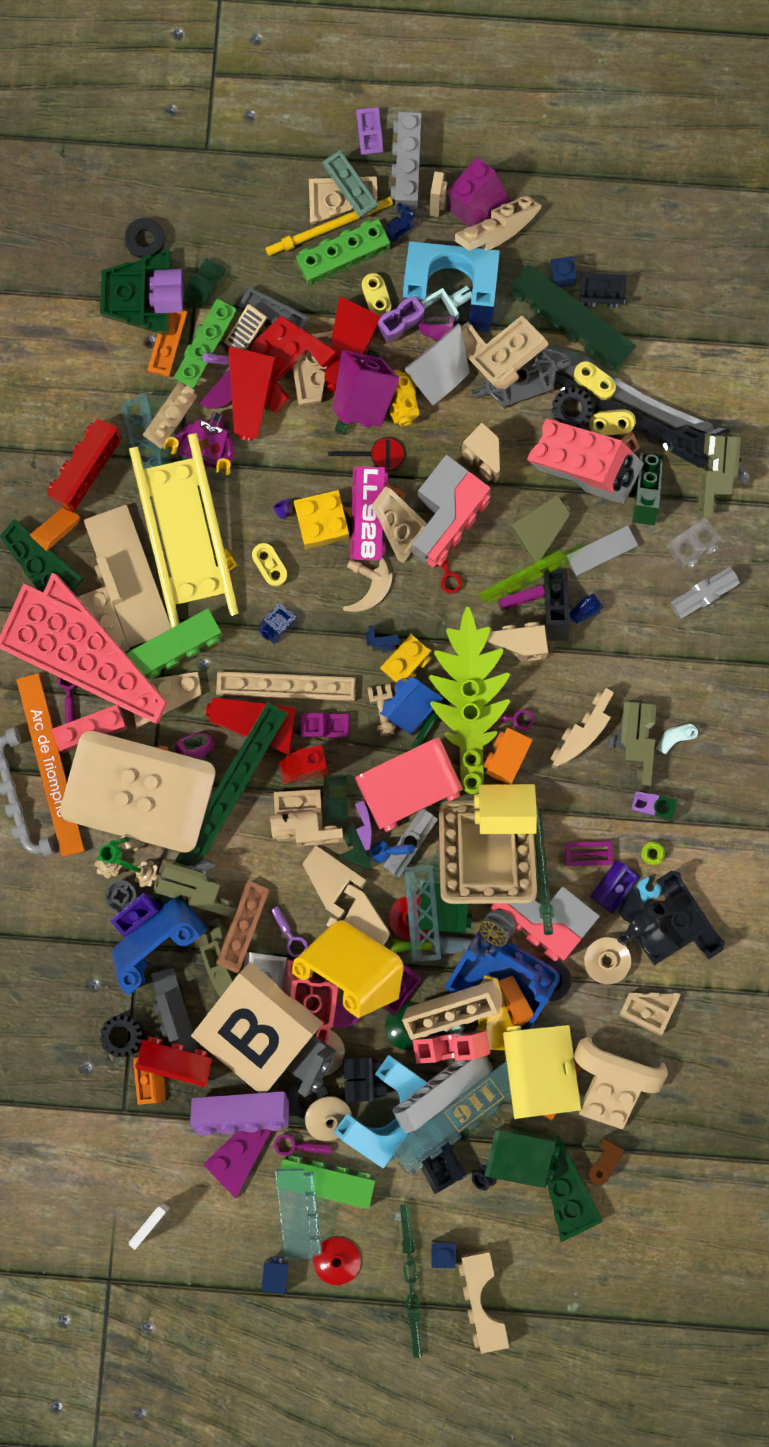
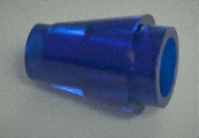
M594 593L589 596L587 594L572 609L569 615L578 624L601 613L600 610L604 607Z

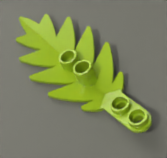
M466 607L462 616L460 630L446 629L451 645L458 656L438 650L434 651L442 667L456 681L434 675L429 676L437 690L456 707L433 701L430 705L443 722L457 733L446 732L444 735L449 741L460 747V777L463 790L469 794H476L479 792V785H484L483 746L497 735V731L484 732L500 718L509 705L510 700L506 699L488 706L485 705L504 686L510 673H504L483 680L499 661L503 649L500 648L479 655L487 641L490 627L476 630L472 612L469 607ZM474 755L476 762L473 764L468 763L467 757ZM475 778L477 781L476 786L470 787L468 780Z

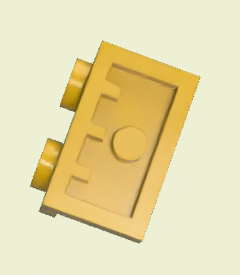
M410 634L380 669L395 683L403 678H415L416 674L414 672L419 667L424 668L431 661L430 655L432 650L426 648Z

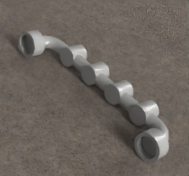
M16 727L6 729V734L0 737V773L3 780L0 782V793L2 796H8L9 804L5 805V811L9 818L14 817L16 826L11 827L12 834L15 840L21 839L24 848L28 852L33 854L42 853L44 857L53 855L55 850L50 837L40 839L39 845L33 844L30 840L29 828L25 823L22 805L16 794V785L11 777L10 766L4 754V746L9 743L11 747L21 744V738Z

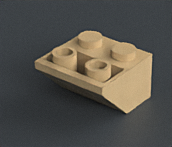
M481 423L464 440L462 445V453L464 455L462 457L469 465L475 464L480 469L479 473L487 481L491 479L496 483L500 473L499 438Z

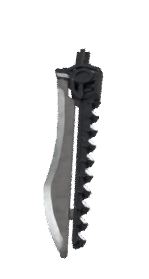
M548 345L543 349L548 357L555 362L569 357L571 366L560 369L558 372L573 379L575 368L581 362H590L609 375L616 384L615 392L611 398L679 430L674 431L611 399L601 400L591 394L590 397L594 400L595 410L597 412L623 409L631 411L636 418V424L631 430L632 432L644 430L646 432L645 437L649 441L662 440V446L666 451L670 450L672 454L700 469L706 468L709 457L704 453L705 434H730L729 429H714L712 423L699 420L642 394L609 373L591 358L552 345ZM583 370L582 374L588 376L590 375V372L588 370ZM556 373L555 384L561 385V391L574 386L583 388L578 383ZM606 383L600 384V387L602 389H607L608 385Z

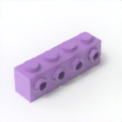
M284 1092L192 1098L190 1125L196 1134L202 1136L219 1132L223 1134H233L235 1131L253 1133L261 1129L278 1131L281 1128H288L289 1100Z

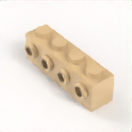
M492 980L407 1007L402 1021L410 1039L413 1040L439 1031L449 1030L458 1025L468 1024L484 1017H491L498 1013L502 999Z

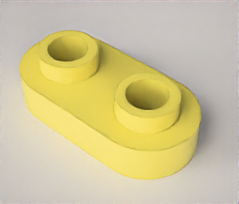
M375 273L366 275L362 280V291L368 309L383 316L391 311V301L384 280ZM375 281L377 286L370 287L369 283ZM382 302L384 307L377 308L376 304Z
M581 362L576 366L574 379L580 386L601 400H607L613 396L616 384L609 375L590 362ZM588 370L590 375L585 376L582 374V371ZM606 383L608 388L602 389L600 384Z
M625 409L598 411L589 421L591 431L601 435L627 434L636 424L634 414ZM619 420H625L626 426H621ZM597 421H602L604 427H598Z
M266 543L258 544L252 552L254 563L270 586L279 587L283 585L287 580V571L272 546ZM262 553L268 554L266 560L260 559ZM274 572L280 573V577L278 579L272 578V574Z

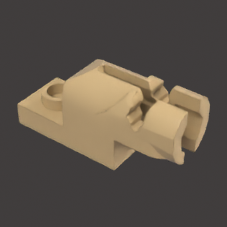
M315 812L289 813L287 822H284L282 814L270 815L272 837L292 839V836H296L297 847L344 842L342 828L337 829V826H327L323 828V831H319L318 817Z

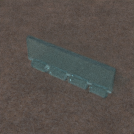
M276 1169L285 1259H313V1256L322 1254L321 1240L317 1236L320 1234L318 1215L314 1214L317 1213L316 1193L308 1192L315 1190L314 1173L304 1172V1169Z

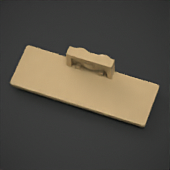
M127 505L85 519L84 523L97 556L98 565L94 566L99 579L103 578L106 586L102 587L106 600L111 599L115 606L129 647L132 648L146 643L171 629Z

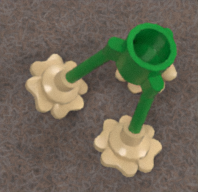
M122 836L121 839L110 840V844H105L100 848L99 856H97V861L95 862L98 874L104 875L107 879L111 878L112 875L116 877L119 874V870L124 866L136 872L135 881L142 888L152 886L156 881L159 867L155 865L154 861H143L140 866H134L121 859L122 852L118 847L119 844L125 843L128 850L138 851L146 842Z

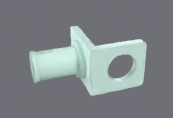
M465 286L449 296L442 288L426 297V300L423 299L420 304L425 309L441 299L451 316L458 320L459 313L457 307L472 299L471 291L468 292L469 288Z

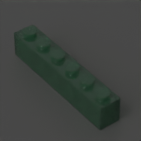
M529 264L526 265L511 284V295L521 303L524 301L530 306V310L534 314L544 316L551 327L565 332V336L575 344L578 342L584 347V351L591 357L596 356L602 360V365L608 370H615L618 373L635 352V344Z

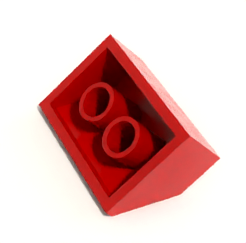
M150 1036L148 1040L142 1039L135 1064L136 1069L206 1088L212 1061L211 1057H207L208 1052L195 1048L193 1053L184 1050V1045L172 1042L171 1046L162 1045L161 1039Z

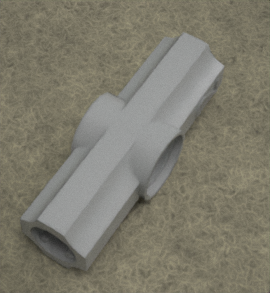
M728 567L712 578H706L690 588V591L674 599L670 604L676 616L681 620L702 607L703 609L720 598L719 596L735 588L740 582L735 572Z
M420 810L396 845H404L403 842L407 837H414L417 841L414 853L403 855L390 854L383 867L400 878L438 819L426 810Z

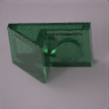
M205 258L197 274L193 272L184 299L204 309L224 276L226 269Z
M347 776L324 777L325 823H348Z
M354 824L345 827L347 833H344L343 836L347 846H353L354 849L337 855V857L366 870L371 869Z

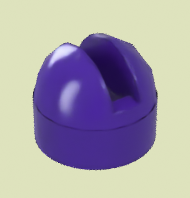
M289 499L282 500L273 506L276 515L281 519H286L285 514L288 516L292 515L293 508Z

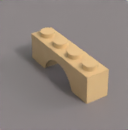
M489 1250L461 1255L462 1262H458L460 1277H466L467 1285L463 1286L465 1300H470L472 1309L467 1311L470 1324L475 1323L477 1333L472 1334L475 1348L480 1347L481 1354L509 1348L504 1321L489 1316L482 1308L480 1302L482 1288L488 1280L494 1277Z

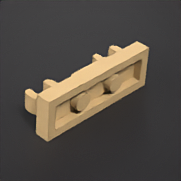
M179 382L142 435L161 449L165 444V440L171 436L196 399L195 390Z

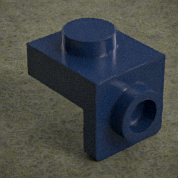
M369 625V632H365L367 646L372 645V651L382 650V653L396 651L395 647L400 646L398 634L375 638L373 625Z

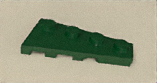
M13 519L2 532L0 538L15 560L21 565L24 573L34 586L44 592L52 573H54L74 592L84 578L51 549L46 551L30 536L31 532L19 521Z
M559 1135L556 1138H559L558 1145L561 1146L558 1160L554 1159L552 1168L556 1169L553 1182L548 1183V1191L554 1209L560 1242H563L602 1223L604 1220Z

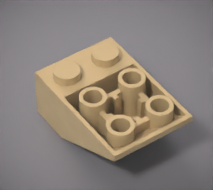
M538 622L525 624L524 628H516L515 625L503 626L500 631H493L490 628L484 648L492 651L502 648L503 655L521 662L546 659L548 648L545 625L539 626Z

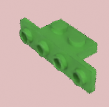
M219 299L214 302L204 323L198 326L192 345L189 344L186 348L185 357L174 376L175 380L191 388L196 387L208 365V362L203 361L204 353L214 354L236 313V308Z

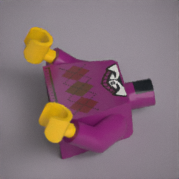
M217 412L212 413L209 422L198 419L195 423L188 424L173 437H168L163 447L164 450L166 447H172L171 454L173 455L176 454L179 447L180 455L191 459L193 456L188 435L197 433L204 465L216 469L217 473L221 469H226V475L230 474V466L235 456L233 440L229 437L228 431L221 428L225 416Z

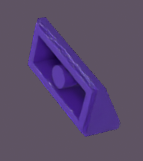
M616 860L590 898L613 914L640 876L627 865Z
M142 893L112 917L110 922L125 938L157 913L162 905L146 893Z

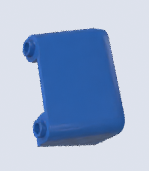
M182 898L170 900L157 913L113 948L112 959L117 981L127 996L147 981L144 977V970L148 962L144 957L169 936L176 944L187 946L209 930L187 901Z
M479 930L444 988L454 993L480 985L484 975L497 978L498 981L513 976L534 1014L521 1027V1030H527L531 1028L559 982L560 976L553 967L510 941L504 946H496L488 942Z

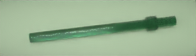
M536 807L537 828L534 840L541 900L539 914L543 920L544 934L552 935L554 910L550 904L541 809Z

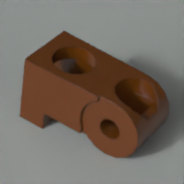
M602 1137L598 1144L603 1150L597 1161L591 1164L588 1169L590 1180L597 1185H602L608 1181L625 1151Z

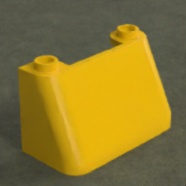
M340 920L333 923L293 962L292 974L299 979L307 980L312 977L313 971L342 989L344 991L343 1005L345 1009L357 1018L399 999L403 974V963L400 957L346 921Z

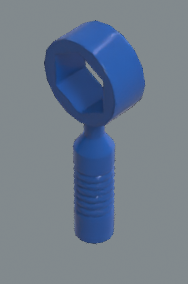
M380 841L370 850V857L376 863H381L390 854H412L415 848L411 844L390 847L385 841Z

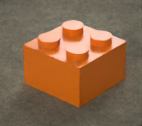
M508 727L505 733L500 731L494 744L497 750L495 754L490 752L484 764V767L487 768L486 774L505 784H512L531 745L532 739Z

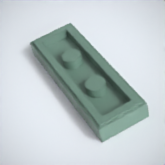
M341 150L322 162L323 167L360 219L379 207L378 202Z

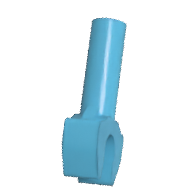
M649 877L641 880L637 885L644 907L648 899L658 898L660 894L657 884L652 892L646 890L645 886L649 881Z

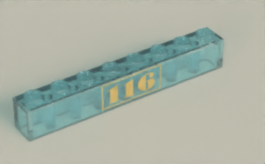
M507 1061L495 1068L490 1074L417 1130L409 1133L388 1149L404 1173L411 1171L414 1174L424 1166L422 1161L428 1157L434 1159L443 1152L441 1149L443 1145L447 1142L452 1145L462 1137L460 1133L466 1128L469 1131L481 1123L479 1121L480 1117L484 1114H487V1116L492 1115L499 1109L497 1104L504 1099L506 1102L512 1099Z

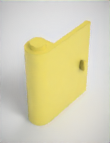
M521 1026L507 1027V1032L503 1033L514 1119L580 1111L581 1105L570 1026L521 1030Z

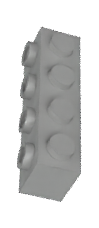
M399 112L398 120H394L393 134H398L397 142H393L392 156H397V164H392V178H396V186H391V199L395 200V209L418 210L421 113Z

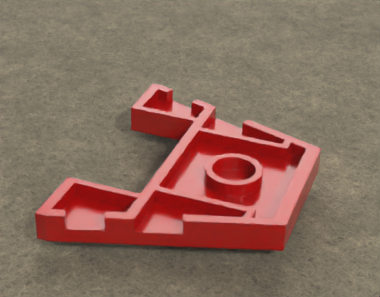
M280 316L249 346L252 351L277 356L268 395V403L271 411L277 413L291 400L278 383V380L304 355L310 352L321 367H326L339 354L337 350L329 347L323 341L315 338L283 316Z

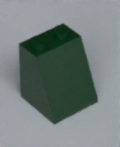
M504 1123L495 1130L485 1176L545 1188L549 1182H553L556 1169L552 1167L554 1159L558 1160L561 1146L558 1145L559 1138Z

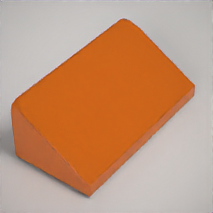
M61 508L32 532L30 536L47 551L78 525L80 517L69 510Z
M510 976L498 981L512 1025L524 1026L534 1014L515 978Z
M134 1057L137 1104L165 1102L164 1076L136 1069L137 1057Z

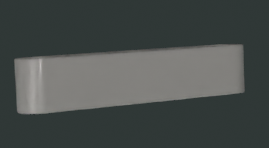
M488 1056L453 1062L393 1109V1113L403 1132L410 1133L417 1130L490 1074L493 1070V1065Z

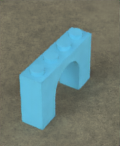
M409 241L403 297H416L417 299L426 300L427 283L430 276L438 270L452 268L466 273L472 280L471 304L494 307L500 251H486L479 248L469 251L460 246Z
M390 1055L387 1056L375 1073L376 1076L398 1092L400 1103L427 1083V1081ZM348 1113L333 1132L343 1142L382 1168L393 1159L395 1151L408 1136V1133L403 1132L396 1117L386 1126L370 1128Z

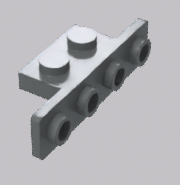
M171 967L152 973L151 977L157 993V1001L153 1002L157 1016L161 1015L164 1024L160 1025L164 1039L168 1038L169 1042L184 1045L185 1051L193 1053L194 1048L198 1049L196 1040L191 1037L193 1029L174 968Z

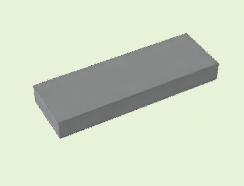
M627 525L566 555V558L577 577L637 548L638 544Z

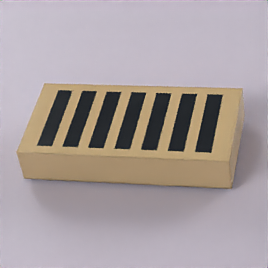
M248 304L224 343L228 346L248 349L265 324L268 316L251 304Z

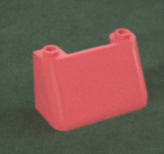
M439 737L355 777L356 783L379 830L384 829L385 832L397 828V822L440 800L447 799L448 802H451L461 797L460 792L463 791Z

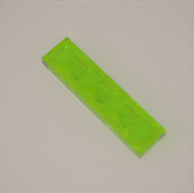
M561 550L479 592L478 594L483 604L486 602L489 605L493 604L501 598V594L507 591L511 594L522 588L520 584L527 580L532 583L542 577V572L548 569L552 572L563 566L561 562L565 561Z

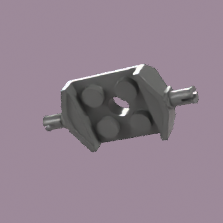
M542 350L516 371V373L518 371H525L527 373L524 381H515L504 390L497 389L487 379L485 386L472 390L473 396L477 399L487 394L491 395L506 409L508 405L548 391L552 393L555 388L556 372L571 366L569 357L555 362Z

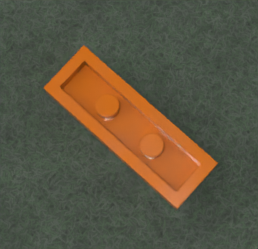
M184 310L183 312L168 313V335L157 334L147 370L148 373L167 378L171 377L188 312Z

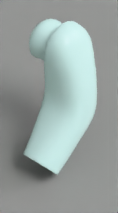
M685 724L667 729L661 737L656 750L666 755L675 743L695 739L698 735L697 728L692 724Z

